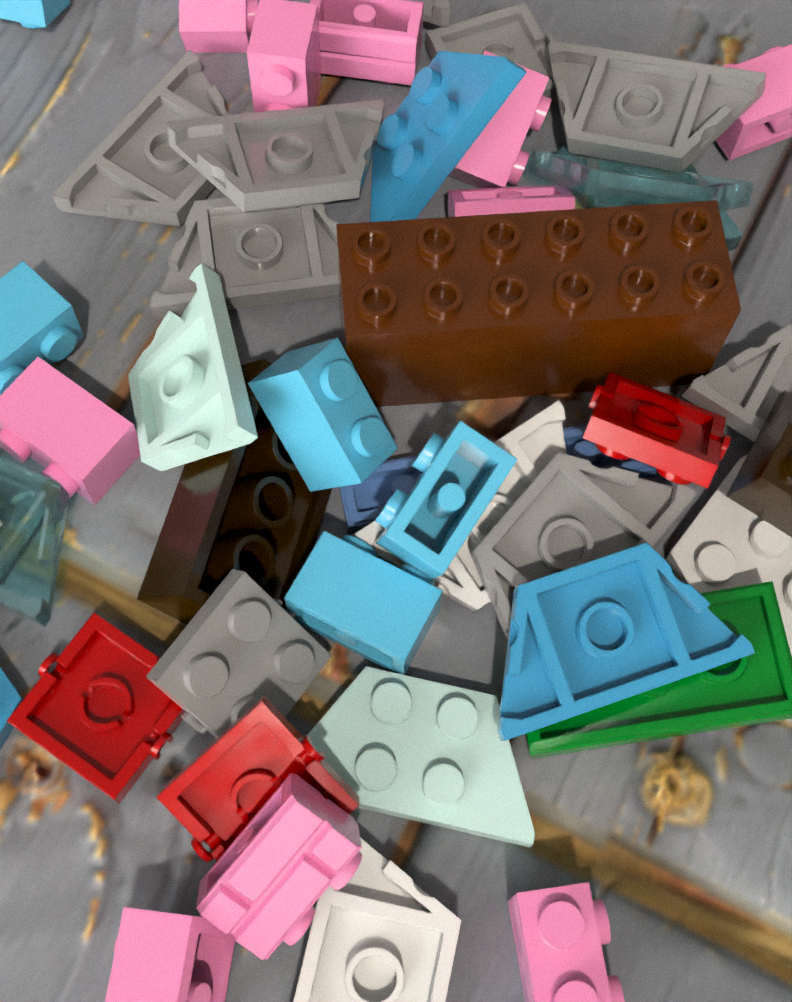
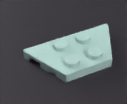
M202 263L195 268L189 278L196 283L197 292L184 313L179 317L173 312L168 311L157 328L153 341L142 352L128 374L141 462L159 471L168 470L245 446L258 438L220 277Z
M366 666L308 734L312 739L313 746L319 752L322 750L326 754L324 760L359 796V806L357 808L529 848L534 843L535 831L509 740L501 741L497 732L500 706L496 695Z

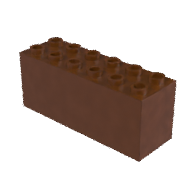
M717 200L336 224L339 306L343 348L350 361H352L375 407L594 392L597 384L604 386L609 372L650 388L689 385L694 379L709 373L741 311Z

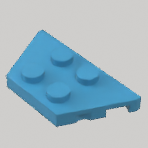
M439 51L429 66L424 67L417 73L411 84L409 94L396 112L389 115L379 128L373 152L370 222L416 219L527 73L525 69L507 57Z
M646 542L518 585L514 588L497 732L500 740L506 741L754 654L755 651L752 643L742 634L735 635L708 609L710 603L692 585L678 580L672 572L671 565Z

